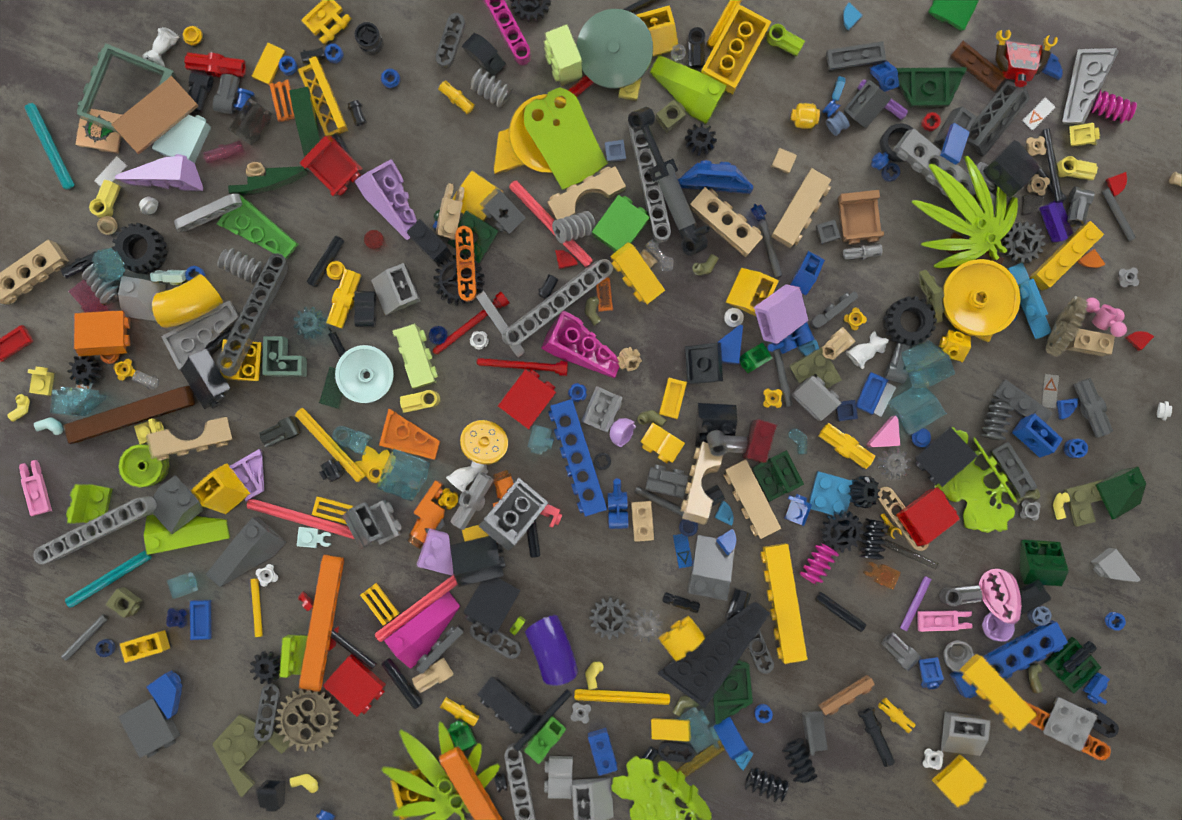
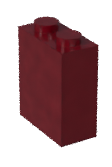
M759 419L752 421L747 437L746 453L742 454V458L758 463H766L777 425Z

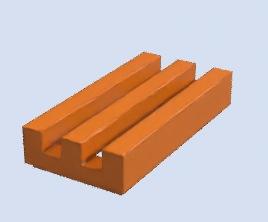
M284 80V82L279 81L277 84H269L278 121L294 119L289 90H291L290 82ZM282 87H286L289 104L292 112L291 115H289ZM277 88H278V90H279L280 99H281V103H282V107H283V111H284V116H283V117H282V114H281L280 105H279V101H278V97H277V92H276V89H277Z

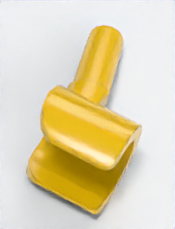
M885 513L880 515L884 522L890 526L887 530L890 537L895 539L893 536L894 530L902 535V531L892 525Z

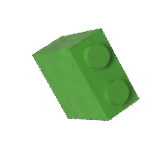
M620 195L617 196L592 231L593 237L614 252L626 243L632 244L650 218L645 209L641 207L636 208L628 197H621Z

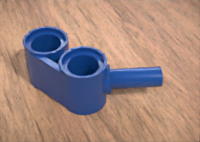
M806 322L778 344H769L768 350L772 352L780 349L781 353L784 354L815 338Z
M614 479L613 492L608 493L609 529H628V511H626L628 509L627 492H621V480Z

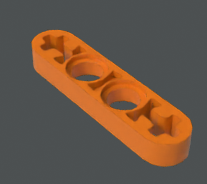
M461 226L455 233L458 293L462 300L470 302L475 299L477 293L474 236L469 227ZM465 230L467 234H470V236L466 237V243H471V246L462 245L459 247V244H463V238L459 237V235ZM464 249H468L471 252L470 258L466 260L460 257V253ZM465 268H469L472 271V275L468 279L461 276V272ZM473 281V284H469V290L473 291V294H469V297L466 298L465 294H462V292L466 291V285H461V282L468 283Z

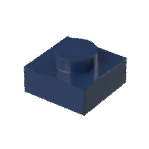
M855 400L841 402L836 408L837 421L858 419Z

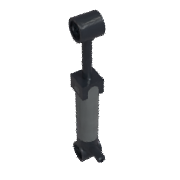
M643 107L629 114L628 123L633 130H642L657 164V166L648 169L653 182L658 181L681 235L683 252L688 256H693L707 248L708 240L704 234L710 232V227L705 225L698 228L675 174L678 171L674 159L666 162L663 161L649 128L655 121L654 112L649 107Z

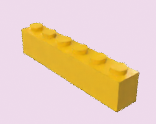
M786 543L764 546L761 552L762 563L766 564L764 578L765 582H769L770 590H767L768 600L772 601L773 609H770L772 621L775 620L776 628H773L775 640L779 642V647L776 648L778 659H781L784 664L807 660L789 546Z

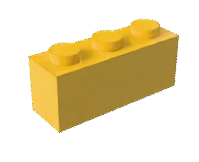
M626 243L610 256L613 260L612 266L617 272L621 271L624 275L622 280L628 287L632 286L635 291L633 295L639 302L643 301L649 304L665 291L634 245Z

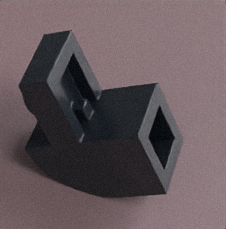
M473 33L461 46L474 61L479 62L489 72L491 77L495 76L506 65L493 45L479 34Z

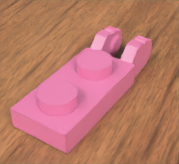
M37 460L31 461L33 472L31 477L26 463L19 466L22 478L20 480L30 516L52 511L44 478L41 474L40 464Z
M917 611L918 631L972 628V623H958V617L972 616V611Z

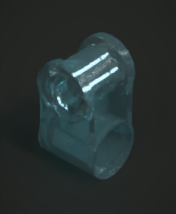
M339 426L333 431V438L340 446L365 456L368 442L372 440L371 436L345 426ZM347 433L346 439L339 440L340 434Z

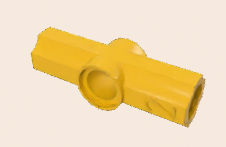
M345 269L339 288H336L332 297L333 305L326 321L327 324L343 329L348 312L354 306L355 291L361 279V274Z
M827 423L820 431L818 437L833 446L834 450L847 459L850 458L860 467L867 469L874 461V454L859 445L855 438L842 433L832 424Z

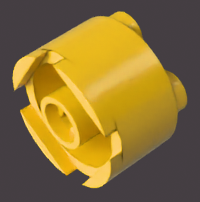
M688 615L681 621L678 620L671 625L670 628L672 630L669 633L666 631L658 638L672 658L678 661L686 656L685 653L688 651L692 652L704 641L705 636Z

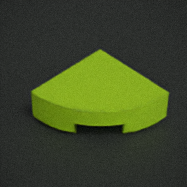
M521 616L518 617L509 632L515 636L526 620Z

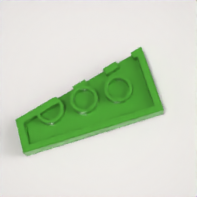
M240 195L242 206L224 214L216 223L274 254H282L285 259H288L299 245L242 195Z

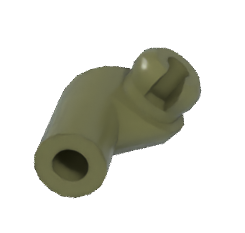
M710 254L706 263H695L692 267L694 274L698 276L710 274L719 258Z
M1039 663L1030 664L1028 667L1029 682L1033 693H1040L1043 690L1038 677V673L1042 672V667Z

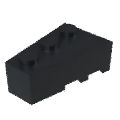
M491 676L477 694L481 698L480 702L487 708L491 707L495 711L494 715L501 721L505 720L509 724L508 728L515 734H525L543 715L541 712L539 714L529 707L531 705L529 702H524L516 695L513 689L498 677Z

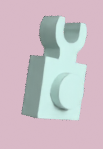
M154 270L153 273H150V278L154 282L163 281L170 282L171 285H180L186 280V270Z
M299 527L297 546L317 548L318 543L324 547L331 546V543L324 541V537L332 536V533L324 532L319 534V529Z

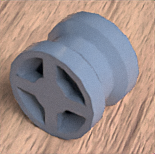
M840 111L835 113L833 118L826 120L828 129L835 136L839 135L842 129H847L850 126L849 121Z
M1041 605L1027 612V617L1032 623L1042 626L1048 624L1052 616L1050 610Z

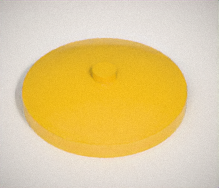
M548 94L538 95L523 102L514 112L509 126V140L514 154L525 166L539 172H552L524 125L525 107L535 99L542 100ZM560 96L556 97L554 100L555 106L560 109L566 106V99ZM541 109L533 110L532 118L535 121H541L544 117L543 111ZM558 119L553 121L554 126L560 125Z
M977 259L963 263L949 274L942 288L944 292L942 304L945 316L956 329L971 336L983 337L1002 331L1010 325L1019 310L1020 290L1014 276L1004 266L994 261Z

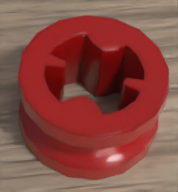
M934 112L928 113L922 119L923 129L929 132L936 130L941 123L940 116ZM930 118H933L932 121L935 120L932 126L929 125L930 123H927Z

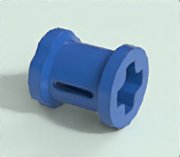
M238 88V98L234 108L243 112H251L250 103L255 93Z

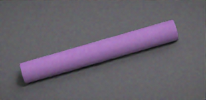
M924 576L900 626L901 629L908 630L932 579Z

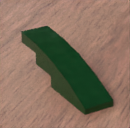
M308 87L289 90L304 157L322 140Z
M303 166L266 168V176L247 177L246 185H228L229 194L255 195L291 184L309 173Z

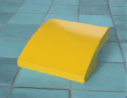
M471 171L461 184V187L465 188L461 212L464 214L468 210L485 221L487 216L481 211L483 207L480 203L497 187L474 171Z

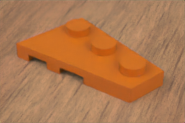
M388 409L379 446L436 460L440 441L393 410Z

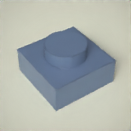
M624 140L605 142L607 163L626 160Z

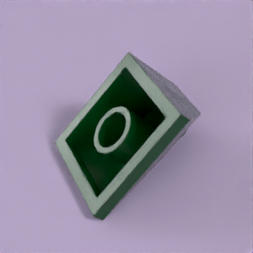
M1136 466L1122 469L1095 485L1113 520L1141 504L1146 482L1139 467Z

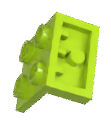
M76 484L71 491L72 501L66 513L67 523H88L108 513L113 488L93 484Z
M286 635L282 638L280 677H289L292 674L301 675L308 636Z

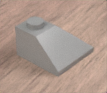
M121 276L118 293L121 311H124L126 317L156 321L152 310L153 297L156 293L166 291L167 285Z

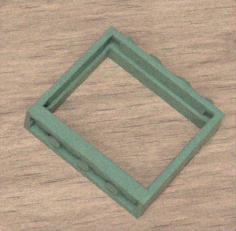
M105 43L104 48L98 53L99 60L97 65L92 67L90 83H86L83 94L85 95L83 100L77 104V115L83 120L118 133L111 125L112 123L89 114L112 56L162 76L159 85L171 76L175 79V73L173 70Z

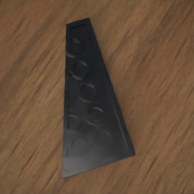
M757 601L752 602L706 636L704 641L692 652L688 651L685 653V657L678 661L674 660L657 674L705 708L764 624L771 611Z

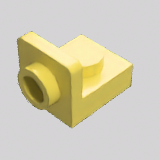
M641 78L632 85L620 88L619 98L637 101Z
M1094 123L1069 127L1072 147L1086 144L1097 145L1096 140L1100 139L1099 128H1095Z
M36 366L35 370L28 369V373L32 374L29 393L51 396L55 373L48 372V368Z
M153 418L149 419L148 422L134 426L139 444L147 443V434L164 430L162 422Z

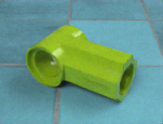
M781 24L772 25L766 35V41L769 45L778 46L794 56L798 55L805 40L788 32ZM772 32L779 33L780 38L773 37Z

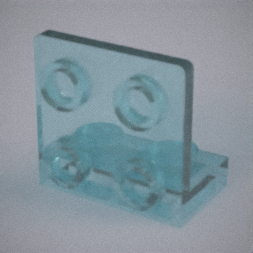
M696 707L682 714L681 717L676 718L677 720H690V743L697 753L711 744L716 749L719 748L717 742L720 739L714 728L707 726L709 721L702 709L698 711Z

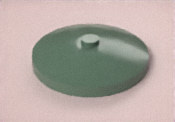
M608 9L595 14L584 24L577 39L576 47L582 59L583 72L594 83L606 88H624L637 82L646 73L653 57V41L646 24L635 14L623 9Z

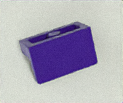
M1052 201L1039 207L1052 243L1066 240L1068 236L1073 234L1071 225L1067 222L1068 217L1062 202L1056 203Z

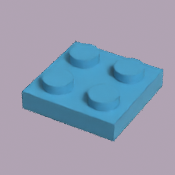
M817 471L808 502L812 504L811 509L833 516L834 511L839 515L841 510H844L847 514L851 498L848 494L850 492L849 485H852V481Z

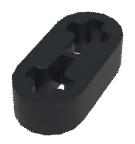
M1094 708L1085 709L1097 715V719H1099L1093 724L1092 728L1108 738H1113L1118 734L1119 727L1116 722ZM1103 723L1109 725L1112 730L1110 732L1102 726Z
M663 741L658 746V753L664 760L688 763L695 757V751L688 743ZM669 746L670 750H675V752H668V755H665L664 751L661 750ZM685 748H688L691 754H688L687 758H685L678 751H685Z

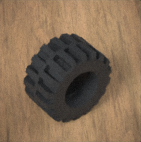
M131 223L128 224V228L123 226L121 233L117 231L115 235L118 237L117 239L113 238L112 243L115 246H112V251L116 252L113 256L123 268L138 274H147V271L152 273L155 267L159 269L161 261L165 262L166 259L163 256L167 255V250L164 249L167 247V244L163 241L164 238L158 231L141 223H136V225ZM146 239L148 245L146 253L141 258L135 259L132 254L134 244L138 240Z
M910 296L893 303L885 312L887 315L883 319V321H886V324L883 325L884 329L887 328L888 331L886 335H890L892 337L890 340L893 342L897 341V343L909 346L926 341L932 335L931 332L935 331L936 326H933L934 323H937V318H933V315L936 314L935 310H930L931 304H925L926 300H919V297L916 296L912 298ZM904 311H910L917 316L919 325L915 332H908L902 327L900 319Z

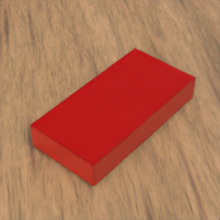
M20 325L0 338V362H3L34 342L25 326Z

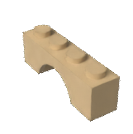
M606 167L600 171L601 174L585 178L583 180L584 183L568 187L566 189L567 192L551 196L548 206L555 219L558 220L575 215L576 204L585 194L595 192L610 199L625 191L626 185L616 167Z
M224 417L207 421L201 436L194 440L184 441L177 439L168 429L149 433L146 435L151 459L157 458V461L168 459L171 454L177 453V456L189 454V450L196 449L197 452L208 450V446L216 445V448L227 446L228 442L232 440L228 419Z
M702 442L700 448L696 447L693 459H696V463L691 466L689 476H692L691 483H687L685 493L688 494L687 500H683L681 511L684 512L683 519L704 525L709 518L713 500L704 493L701 479L709 473L717 472L723 455L713 456L708 443Z

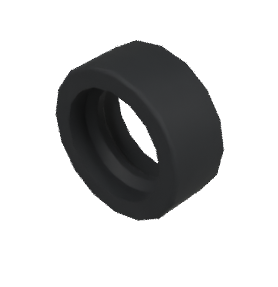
M904 123L894 124L882 135L880 149L882 153L886 152L888 154V158L891 161L902 162L904 160L900 159L897 153L889 147V137L895 132L905 134L913 129L910 125Z

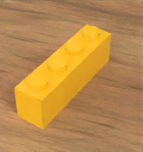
M1091 221L1085 223L1029 278H1034L1036 285L1042 291L1051 288L1104 233Z
M975 654L959 669L964 674L962 676L963 680L977 688L975 692L983 700L987 699L991 703L989 707L997 715L1000 713L1004 717L1002 721L1010 729L1015 728L1020 731L1036 716V713L982 656Z

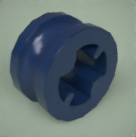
M895 163L887 164L882 169V178L887 182L896 180L900 175L899 166ZM890 168H892V172H895L892 177L887 172Z
M104 639L97 643L95 651L100 657H108L114 653L115 644L110 639ZM102 644H103V645L108 644V645H109V646H108V649H109L110 651H109V652L106 651V652L104 653V652H103Z

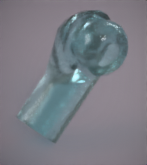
M797 428L791 429L788 435L790 439L798 444V454H807V436Z

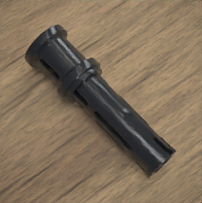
M868 707L861 710L858 715L866 726L865 731L872 737L883 766H892L896 761L881 731L882 724L876 718L875 708Z

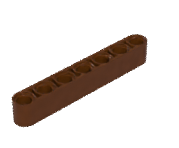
M183 386L64 424L63 428L68 444H74L194 406L196 403L191 387Z

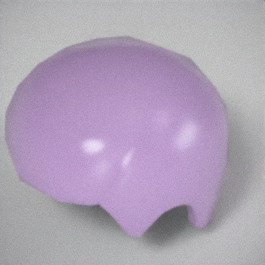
M621 418L613 423L610 428V438L616 446L622 447V445L630 441L633 429L636 428L634 421Z
M992 612L985 616L982 623L985 635L994 641H1008L1012 638L1015 631L1014 624L1003 622Z

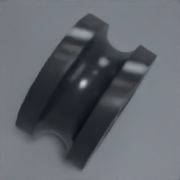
M599 453L594 459V464L598 469L605 470L611 465V458L606 453ZM601 456H605L608 464L600 467L597 461L598 457L602 458Z
M502 773L501 776L495 775L498 793L503 789L508 791L505 773Z

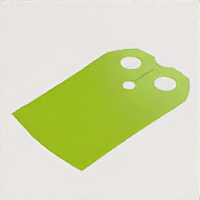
M559 87L548 92L546 98L542 100L535 99L525 107L524 125L562 190L582 182L585 178L595 174L608 164L593 135L580 103L573 93ZM563 96L566 99V106L560 109L555 106L554 100L556 97ZM541 109L543 111L544 117L541 121H535L532 118L533 110ZM555 119L560 121L559 126H554L553 121Z

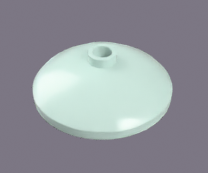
M362 345L349 349L341 356L336 366L335 378L338 388L347 398L358 403H371L379 400L389 391L393 382L394 371L390 359L384 352L372 346ZM365 372L370 373V377L368 379L364 378Z

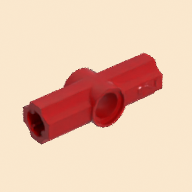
M187 52V55H185L184 63L186 70L205 72L215 77H222V74L243 77L246 72L245 61L242 59L227 58L218 53L204 55Z

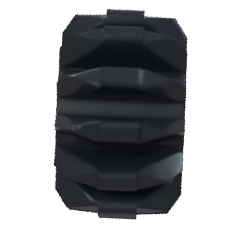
M704 123L700 124V128L694 124L693 130H687L688 135L685 136L684 140L688 141L686 148L692 147L691 154L696 150L698 151V156H701L702 151L705 155H708L709 150H714L715 146L713 144L717 142V139L714 138L716 132H709L711 129L710 125L705 129ZM697 138H704V142L702 143L701 140L697 141Z
M93 355L75 356V363L69 362L72 369L67 370L68 373H72L70 379L76 380L77 385L89 386L90 383H97L95 377L101 378L102 376L98 374V371L103 370L102 367H98L100 361L94 360L95 357Z
M861 475L852 479V485H849L850 492L848 493L851 496L850 501L854 503V506L860 508H871L872 505H876V499L880 498L878 496L880 489L877 488L879 483L870 476Z
M263 651L261 656L255 655L256 661L250 663L251 666L255 667L250 670V673H256L253 679L260 678V684H263L265 681L271 684L273 680L277 681L279 679L278 674H280L279 667H281V662L278 663L277 660L280 659V656L273 657V651L269 652V654ZM266 664L270 666L267 671L264 669Z

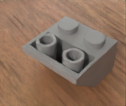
M404 263L385 270L371 280L385 316L421 302L409 270Z
M812 376L807 378L791 396L817 421H822L841 402L838 400L839 396L834 391H828L824 387L825 383L822 379Z
M945 712L941 751L981 756L989 740L990 720L984 716Z
M611 777L572 780L574 820H607L614 817Z

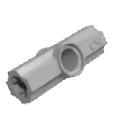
M479 472L469 491L462 492L459 497L460 506L450 521L454 526L465 530L475 511H480L484 507V496L494 481L490 476Z

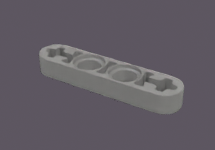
M227 195L177 218L174 221L177 232L189 231L241 207L240 195Z
M483 291L476 298L500 333L503 334L508 326ZM510 332L508 338L511 342H514L516 337ZM520 344L509 345L518 358L526 353Z

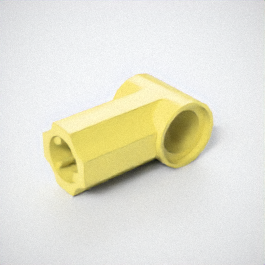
M1068 156L1056 163L1059 177L1069 176L1092 181L1097 174L1098 167L1096 163L1077 160L1072 156ZM1064 163L1068 166V170L1065 169Z
M103 180L96 199L92 200L89 205L91 213L98 218L103 216L112 217L114 212L112 207L121 186L109 180ZM104 206V210L99 213L100 207Z
M433 390L400 397L403 413L435 407L440 402L439 394ZM430 393L434 396L432 404H428L426 401V397Z

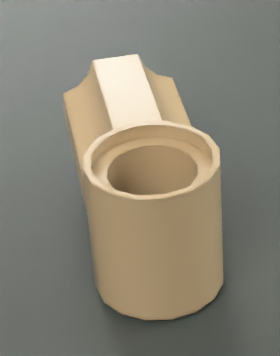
M842 327L822 347V354L826 359L833 360L841 352L848 349L855 340Z
M443 657L430 665L423 674L420 673L412 678L416 689L422 693L436 683L447 680L454 674Z

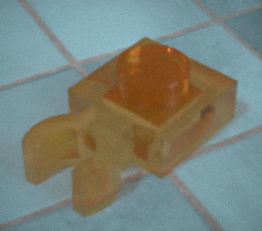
M868 561L867 564L871 565L873 570L870 573L867 571L863 573L869 577L876 576L874 582L894 590L901 572L884 564H881L880 568H878L875 563Z

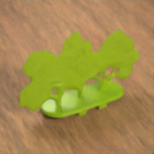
M951 427L967 444V432L961 430L956 431L954 427ZM974 437L973 441L978 447V450L974 452L977 455L982 454L990 467L982 470L974 464L975 458L943 487L938 484L937 486L935 485V488L939 487L949 501L959 502L963 499L967 502L963 513L965 528L978 529L981 532L987 533L993 530L1002 532L1007 530V522L1015 515V510L1011 505L1002 503V493L1007 492L1015 503H1017V500L1005 483L1008 481L1002 471L998 473L994 467L997 464L995 459L991 455L987 456ZM994 472L1001 482L1000 486L996 489L988 488L984 484V476ZM994 494H997L995 496L997 501L994 506H991L990 499ZM999 503L1002 506L1000 509L997 508Z
M635 756L627 763L629 776L613 778L612 791L622 799L634 800V805L629 809L631 820H685V816L688 813H691L689 815L692 817L691 820H697L696 815L702 820H711L712 818L706 802L698 795V788L694 784L690 786L685 781V775L681 771L677 773L665 761L659 762L658 771L661 776H657L653 772L651 760L639 759ZM652 779L658 780L654 783L651 782ZM664 783H666L674 792L664 789ZM679 796L689 808H680L675 803V798Z

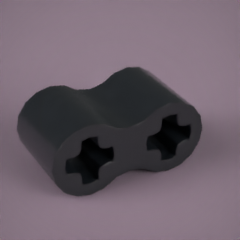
M355 291V327H376V292Z

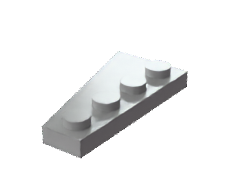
M1117 48L1078 49L1062 121L1064 125H1082L1085 123L1119 52Z

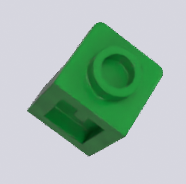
M762 342L741 355L739 361L742 368L749 374L773 358Z

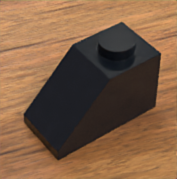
M266 780L256 789L260 808H266V811L274 812L284 805L286 781Z

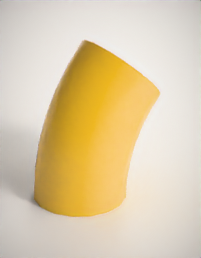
M199 274L178 287L156 293L152 301V310L157 323L163 328H169L187 323L210 312L222 304L223 300L210 282L203 275Z

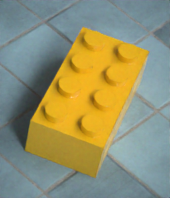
M737 4L701 73L727 85L725 91L733 95L763 41L771 21Z

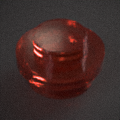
M370 230L364 236V242L370 249H377L383 244V236L377 230Z

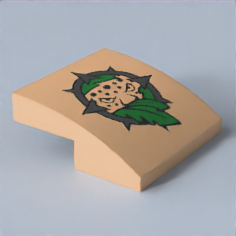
M91 109L89 113L110 123H113L122 116L96 109ZM80 118L75 145L119 153L121 141L119 133Z

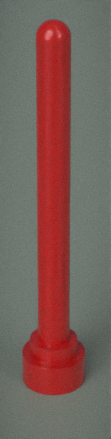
M501 291L495 295L496 298L492 302L496 309L498 307L505 308L510 304ZM485 309L435 346L432 350L433 353L439 354L487 317L488 314Z
M478 358L476 361L479 366L554 371L559 376H567L568 361L556 362V364Z

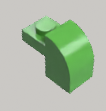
M552 716L530 739L524 751L539 764L545 758L550 748L559 741L566 728Z

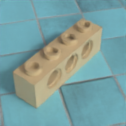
M705 187L690 204L691 211L743 256L747 257L763 238L761 231L755 226L751 227L747 224V219L739 213L737 215L733 212V208L729 203L718 199V194L714 190H708ZM715 205L717 212L711 213L707 206ZM729 217L732 224L725 225L722 222V218ZM739 229L744 230L746 237L740 238L736 231Z
M51 240L45 241L0 272V303L5 305L14 303L22 293L31 291L35 284L49 278L48 275L54 271H59L60 268L65 266L64 264L68 262V259L56 242ZM46 259V265L42 267V261ZM30 270V276L26 278V272ZM12 281H14V282H15V285H14V287L11 289V288H10V284H11Z

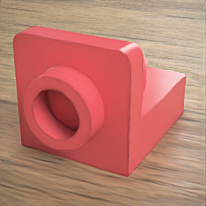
M549 504L540 513L546 517H549L550 514L553 515L550 524L552 528L555 524L559 525L562 514L559 513L561 509Z

